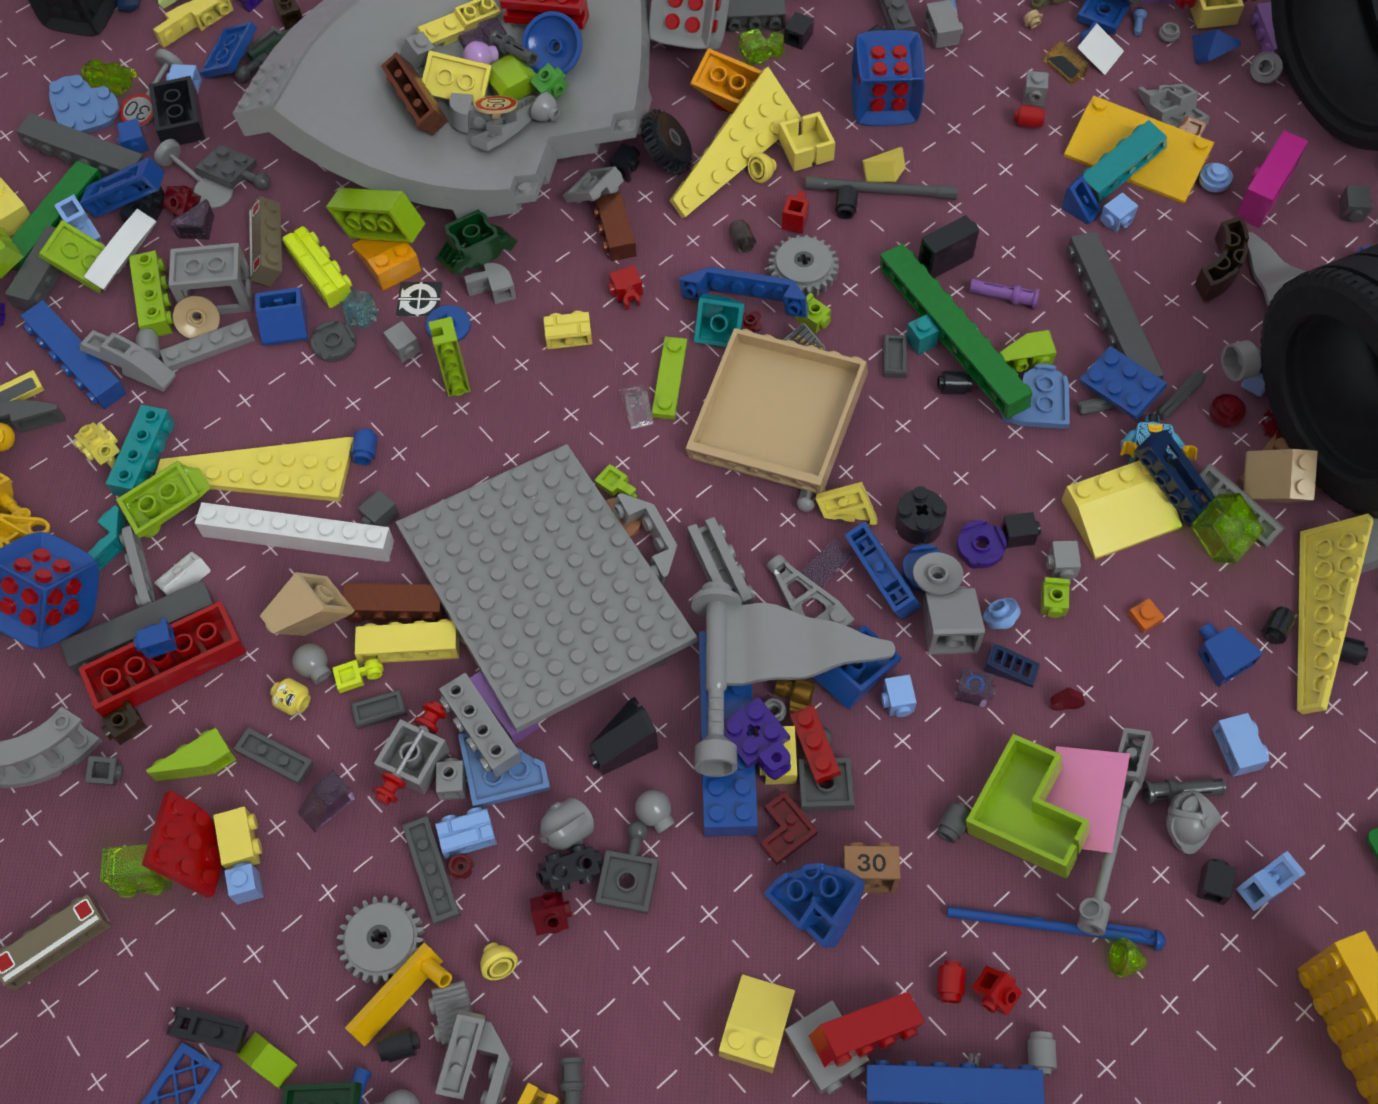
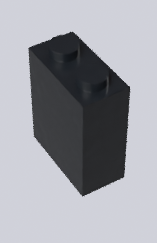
M965 215L922 237L918 261L926 266L932 278H936L973 258L979 233L977 224Z

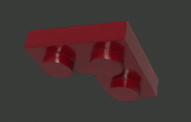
M786 791L764 806V810L779 828L760 842V846L777 866L818 834V830Z

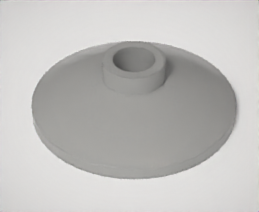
M933 552L923 555L916 561L913 568V578L918 587L923 591L933 595H945L955 591L961 585L963 569L954 557L946 553Z

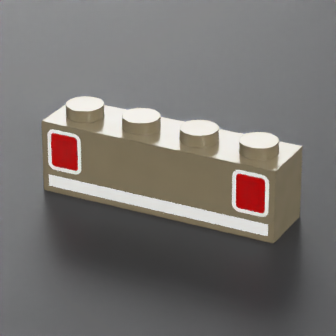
M259 196L248 211L249 280L271 286L282 273L280 203Z
M88 894L74 899L70 906L61 912L50 915L46 922L37 928L24 932L21 938L13 944L0 948V981L3 986L16 991L110 928L111 924L98 902Z

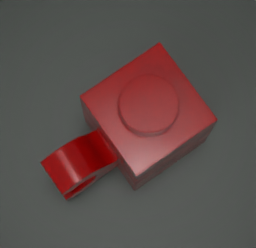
M798 190L796 197L788 195L782 212V229L803 234L809 214V200L805 199L807 192Z
M632 265L609 273L610 283H607L610 295H615L618 303L624 302L626 310L630 309V301H635L637 306H641L640 296L643 295V286L635 266Z

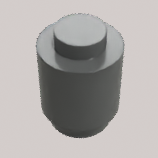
M961 802L949 803L937 824V835L950 843H955L957 839H960L967 828L966 819L970 814V808Z

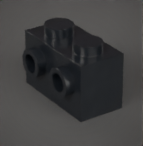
M160 186L156 192L124 205L119 212L123 223L137 209L158 221L159 215L165 209L162 207L165 196L162 187Z

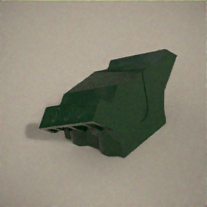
M478 209L444 225L446 242L436 259L451 273L461 275L466 267L475 269L498 258L503 249L512 251L517 240L502 227L489 224L487 215Z

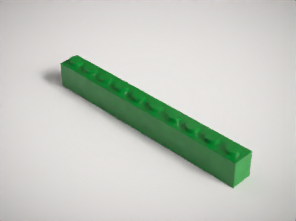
M902 243L880 254V270L920 317L926 314L929 315L940 330L938 339L1002 415L1009 419L1030 408L1033 395L1030 386L1023 383L1014 368H1010L1005 362L1003 355L1000 352L997 353L992 347L990 340L979 332L977 325L966 317L964 310L961 307L958 308L953 302L951 295L945 293L941 288L938 280L932 278L926 266L919 263L913 251L908 250Z

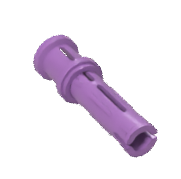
M972 279L969 293L1011 301L1013 305L1019 303L1035 309L1040 289L1030 290L1022 288L1021 285L1011 287Z

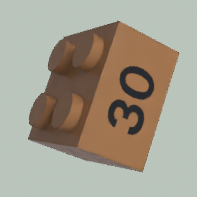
M861 842L850 843L849 846H844L841 867L851 871L865 881L863 893H896L901 879L899 846H892L891 843H878L876 846H865Z

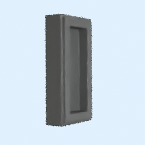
M884 335L883 377L906 378L907 335Z
M401 690L351 703L357 729L407 715Z

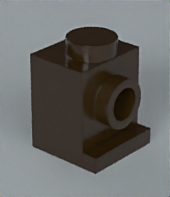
M128 700L123 702V706L102 718L105 726L102 727L103 732L109 740L114 738L120 745L148 728L136 708Z

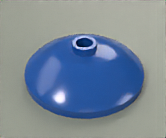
M549 11L531 20L524 31L522 46L536 52L539 56L537 64L530 66L535 73H538L541 68L549 63L554 69L558 66L564 74H567L574 68L580 58L582 36L579 27L569 16L560 12ZM559 44L560 48L556 51L555 46Z

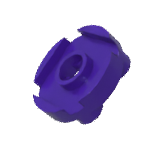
M977 520L963 527L958 536L956 546L959 556L970 568H988L1002 560L1007 540L1004 532L995 525L993 527L987 524V521ZM977 540H982V543L985 541L988 545L985 548L977 547Z

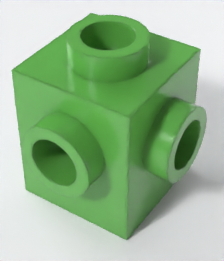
M549 63L541 68L530 80L540 93L549 92L554 99L560 96L569 86L564 80L566 75L558 66L554 69Z

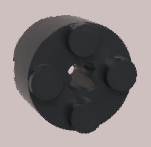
M922 486L916 487L914 490L904 494L898 503L895 518L896 529L900 537L911 544H928L935 541L943 529L947 513L946 503L938 494Z

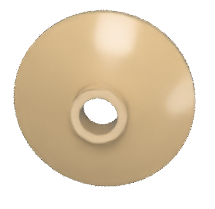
M188 296L180 300L175 306L173 322L176 329L183 336L192 339L217 330L220 316L216 306L207 298ZM198 312L201 314V317L195 318L193 313Z

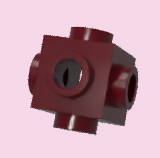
M185 185L167 186L162 207L172 211L175 217L186 219V217L197 215L201 196L193 192V188Z
M547 892L539 897L530 898L531 914L537 936L547 933L555 934L564 929H569L568 917H572L569 900L564 901L562 892Z

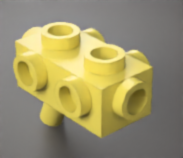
M93 422L90 425L83 426L74 435L77 439L73 442L75 446L90 461L94 459L100 465L107 462L112 469L116 461L114 456L120 452L115 445L118 442L116 437L102 423L96 425Z

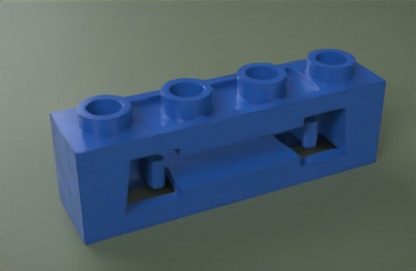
M148 157L87 185L80 205L97 218L158 191L165 172Z
M865 521L844 535L894 613L901 620L922 607Z

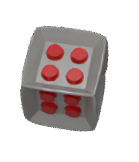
M652 0L649 18L650 40L684 48L719 49L725 33L729 0Z

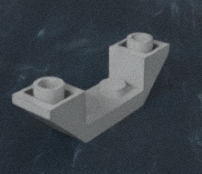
M622 493L618 494L613 506L616 516L619 519L621 518L625 525L642 518L644 529L647 532L649 531L653 537L654 546L660 553L651 557L649 566L663 585L668 576L677 544L654 504Z
M486 1021L477 1050L482 1055L498 1059L497 1062L493 1061L491 1064L488 1079L492 1080L489 1090H484L480 1104H501L513 1062L491 1022Z

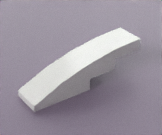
M137 209L110 240L84 278L105 291L115 275L119 274L129 260V256L135 255L157 221Z

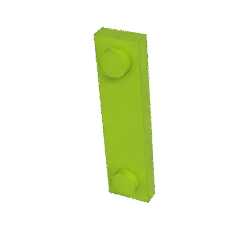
M666 336L664 338L652 409L653 418L675 420L687 349V339Z

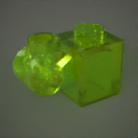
M757 28L739 35V50L748 65L752 66L767 61L768 57H780L784 54V35L780 32H772L769 35V39H764Z

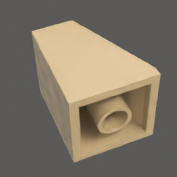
M1301 449L1247 451L1245 456L1243 492L1255 501L1278 503L1313 501L1318 451Z
M295 572L260 617L266 623V628L273 634L306 636L351 615L355 610L327 576Z

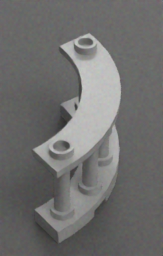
M60 707L53 716L32 731L16 738L0 741V788L31 786L55 778L73 764L77 765L102 743V740L84 727L79 726L83 722L82 719L65 708Z

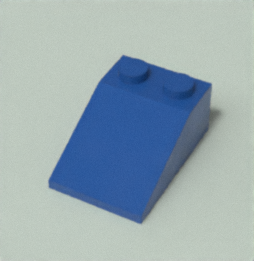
M865 625L858 630L865 635L879 638ZM895 652L893 657L889 659L845 664L816 675L813 678L849 710L862 700L900 662L902 657Z

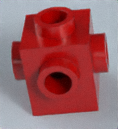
M989 966L984 968L971 987L982 1000L980 1004L991 1013L997 1011L1005 1015L1009 1014L1022 994L1015 985L1016 980L1005 971H999Z

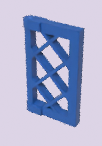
M182 1042L141 1104H153L154 1102L161 1104V1100L174 1096L176 1097V1104H181L180 1094L194 1090L195 1094L188 1104H198L222 1069L220 1063H215ZM185 1055L191 1057L192 1066L177 1070ZM207 1067L210 1071L203 1082L199 1084L197 1069ZM192 1071L194 1086L179 1090L178 1075ZM173 1076L175 1092L160 1096V1092L170 1077Z

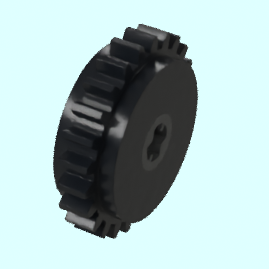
M653 109L645 114L644 118L641 119L643 122L641 124V136L652 160L661 169L669 174L673 173L674 176H679L689 170L692 165L690 162L692 160V147L681 124L672 115L665 111L661 112L660 109Z

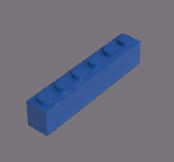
M43 300L20 315L25 322L22 325L25 331L30 336L35 335L37 337L35 341L43 350L46 348L49 350L47 353L55 363L60 362L62 364L60 368L68 377L71 375L74 377L73 382L81 391L84 389L87 391L86 396L94 405L98 403L105 410L127 394L120 381L97 357L80 350V343L82 341Z
M875 1060L873 1065H867V1104H1045L1043 1070H1036L1034 1065H1019L1018 1069H1006L1004 1064H990L989 1068H977L975 1063H961L960 1067H948V1063L932 1062L930 1067L919 1066V1062L904 1061L902 1066L890 1065V1061Z

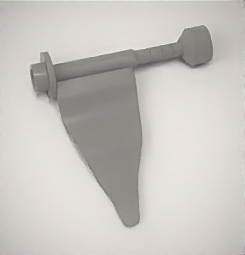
M1248 232V257L1255 281L1264 292L1268 307L1274 294L1286 282L1306 271L1284 262L1265 241L1256 234ZM1249 340L1226 345L1221 353V364L1226 376L1232 381L1255 377L1262 365L1260 348Z
M712 581L704 584L701 591L694 594L691 599L692 610L699 616L706 618L708 736L695 746L696 772L710 777H722L737 771V746L724 736V691L727 689V686H744L767 680L807 679L845 664L889 659L895 653V645L892 641L865 635L844 624L806 617L779 605L770 603L742 605L741 597L732 591L729 584L721 581Z

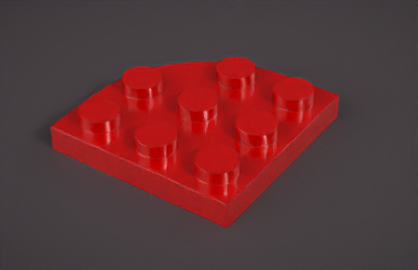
M168 791L164 793L141 865L206 898L214 896L222 869L215 824L208 813L197 804L173 791Z

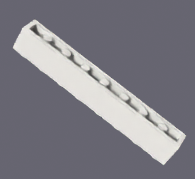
M201 502L195 520V525L203 537L389 562L394 543L389 527Z

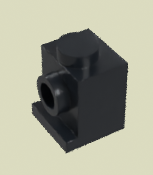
M622 143L609 160L610 167L616 166L621 172L624 181L628 183L631 181V173L635 172L639 166V150Z

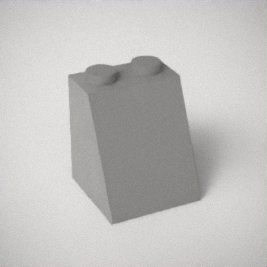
M959 586L955 591L945 595H933L924 592L922 602L928 655L978 653L985 634V628L975 588Z

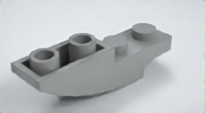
M92 330L80 343L81 351L121 367L123 375L164 392L176 378V374L158 358L116 333H112L108 337Z

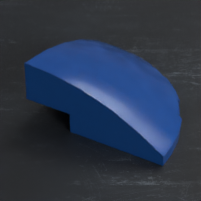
M823 863L806 864L793 872L784 873L770 885L764 895L799 930H806L823 948H835L854 916L863 893L865 881L851 871L839 866L824 865Z

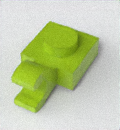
M611 464L594 480L596 486L613 497L619 492L620 494L637 498V495L634 493L636 488L627 483L629 481L628 476Z

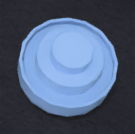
M1209 163L1201 169L1199 183L1210 192H1223L1230 186L1233 175L1227 166L1220 163Z
M1003 598L991 603L986 608L983 618L991 629H1008L1014 625L1020 616L1021 609L1014 599Z

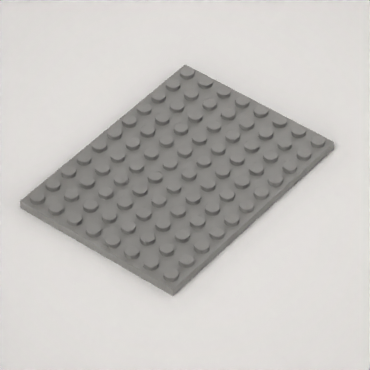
M567 444L396 521L399 532L517 733L697 642V635Z

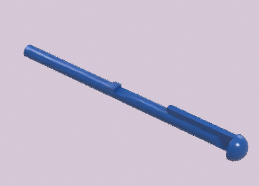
M953 906L947 907V917L1153 945L1154 951L1161 950L1166 944L1165 935L1157 929L1152 930L1107 923L1105 934L1096 936L1081 931L1076 923L1042 920L1043 917L1032 918Z

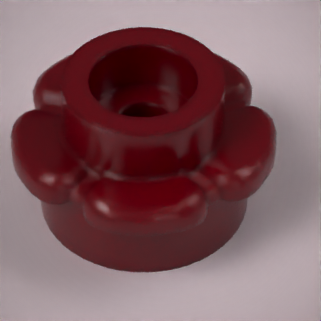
M465 854L453 856L447 866L450 876L456 880L468 878L472 874L474 862Z

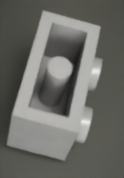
M951 0L927 3L924 20L935 48L958 45L960 37L963 35V25L958 21L957 9L953 8Z

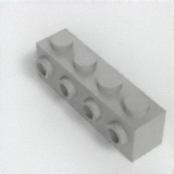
M466 673L439 689L443 697L439 700L447 713L452 711L455 718L452 721L460 733L465 731L468 735V738L465 740L472 752L474 753L478 750L482 756L479 762L486 773L492 771L495 778L522 762L518 749Z

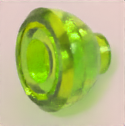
M1119 938L1111 946L1108 962L1111 972L1116 977L1132 976L1138 970H1143L1146 966V956L1141 953L1138 946L1131 940Z

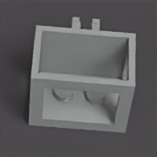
M239 243L171 249L169 287L177 303L183 298L190 296L191 289L231 286L239 304L218 305L216 308L219 314L252 311V281L249 280V266ZM241 280H246V286H245V287H244V285H243V283H242ZM198 312L193 313V317L201 316Z

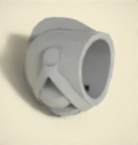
M1190 790L1179 793L1172 799L1168 806L1166 826L1177 849L1186 854H1194L1204 845L1211 831L1222 819L1215 806L1203 794Z
M568 798L564 802L558 801L554 803L541 820L539 840L551 848L562 851L582 844L583 839L593 833L594 820L591 812L581 801L575 798Z

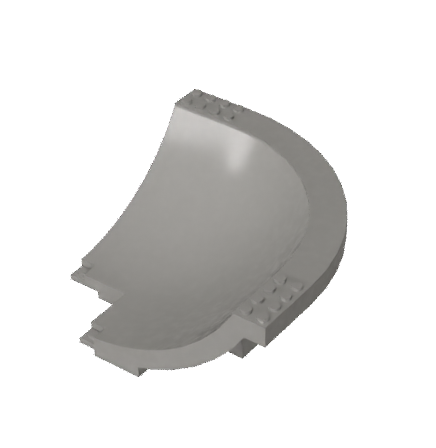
M323 0L295 24L273 48L264 63L259 67L260 69L253 77L249 87L245 90L244 95L233 111V115L244 136L270 132L287 146L314 163L363 187L372 190L403 191L410 202L430 207L451 209L454 211L457 219L478 209L480 212L485 213L487 217L519 213L522 203L537 201L542 185L549 184L557 159L598 153L601 143L635 138L637 134H641V124L643 123L641 119L649 112L652 101L648 87L650 58L648 0H587L590 16L584 29H579L582 36V52L574 68L565 74L564 80L569 86L555 99L557 109L560 110L558 118L555 121L548 120L545 122L533 119L517 134L489 151L472 146L471 137L487 130L470 128L469 133H464L451 125L450 104L446 100L434 98L449 122L434 135H431L426 130L424 132L421 131L414 122L415 118L406 110V104L397 96L396 89L386 79L387 75L381 67L395 52L401 55L405 38L417 34L416 31L419 26L454 12L455 7L473 0ZM494 0L501 10L500 14L474 32L451 44L443 46L441 43L434 46V52L463 58L464 48L470 42L480 41L490 46L488 38L494 30H501L505 36H512L516 43L522 45V37L528 25L505 23L503 14L506 9H501L500 0ZM559 44L555 46L556 51L560 48ZM497 49L498 60L506 56L505 54H502L499 49ZM425 66L415 69L421 79L423 78ZM488 85L486 97L496 96ZM536 91L528 94L527 96L532 95L537 97L541 93L539 91Z

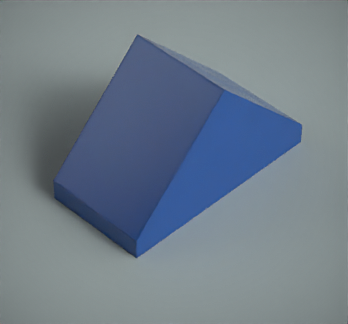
M1079 175L1066 189L1061 209L1085 224H1090L1102 209L1084 176Z

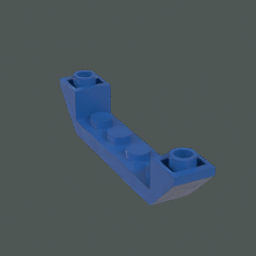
M708 267L682 276L679 279L683 298L699 300L703 293L707 294L709 290L781 301L784 302L786 315L804 318L808 316L806 296L792 279L716 267Z

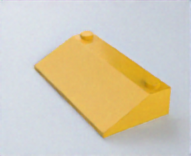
M1093 95L1069 142L1064 157L1093 167L1105 153H1110L1116 148L1119 141L1128 138L1137 126L1143 125L1150 120L1167 136V147L1130 177L1127 182L1185 204L1199 177L1201 169L1209 158L1215 142Z

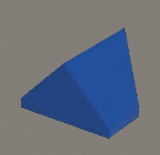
M1218 29L1192 36L1196 64L1209 62L1242 45L1240 40Z

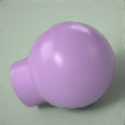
M473 41L464 48L463 59L490 65L498 60V50L496 46H488L483 42Z

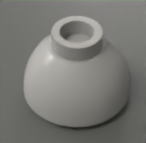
M549 92L538 95L531 106V117L536 121H555L560 114V110L557 109V103Z

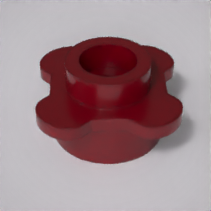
M757 311L753 313L744 312L741 330L748 329L753 333L761 330L762 324L759 321L761 314Z

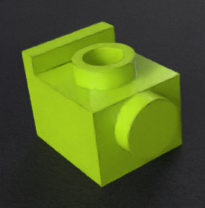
M809 293L806 296L807 318L795 316V320L800 324H806L813 333L817 334L831 322V309L815 299L812 293Z
M1044 578L1041 586V615H1048L1051 618L1066 616L1069 610L1070 579Z

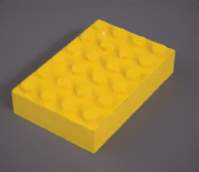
M1362 931L1334 942L1297 969L1302 985L1309 990L1313 997L1315 1010L1319 1015L1323 1016L1327 1024L1330 1038L1338 1044L1342 1052L1343 1063L1355 1076L1359 1093L1367 1099L1369 1104H1378V952L1366 931Z

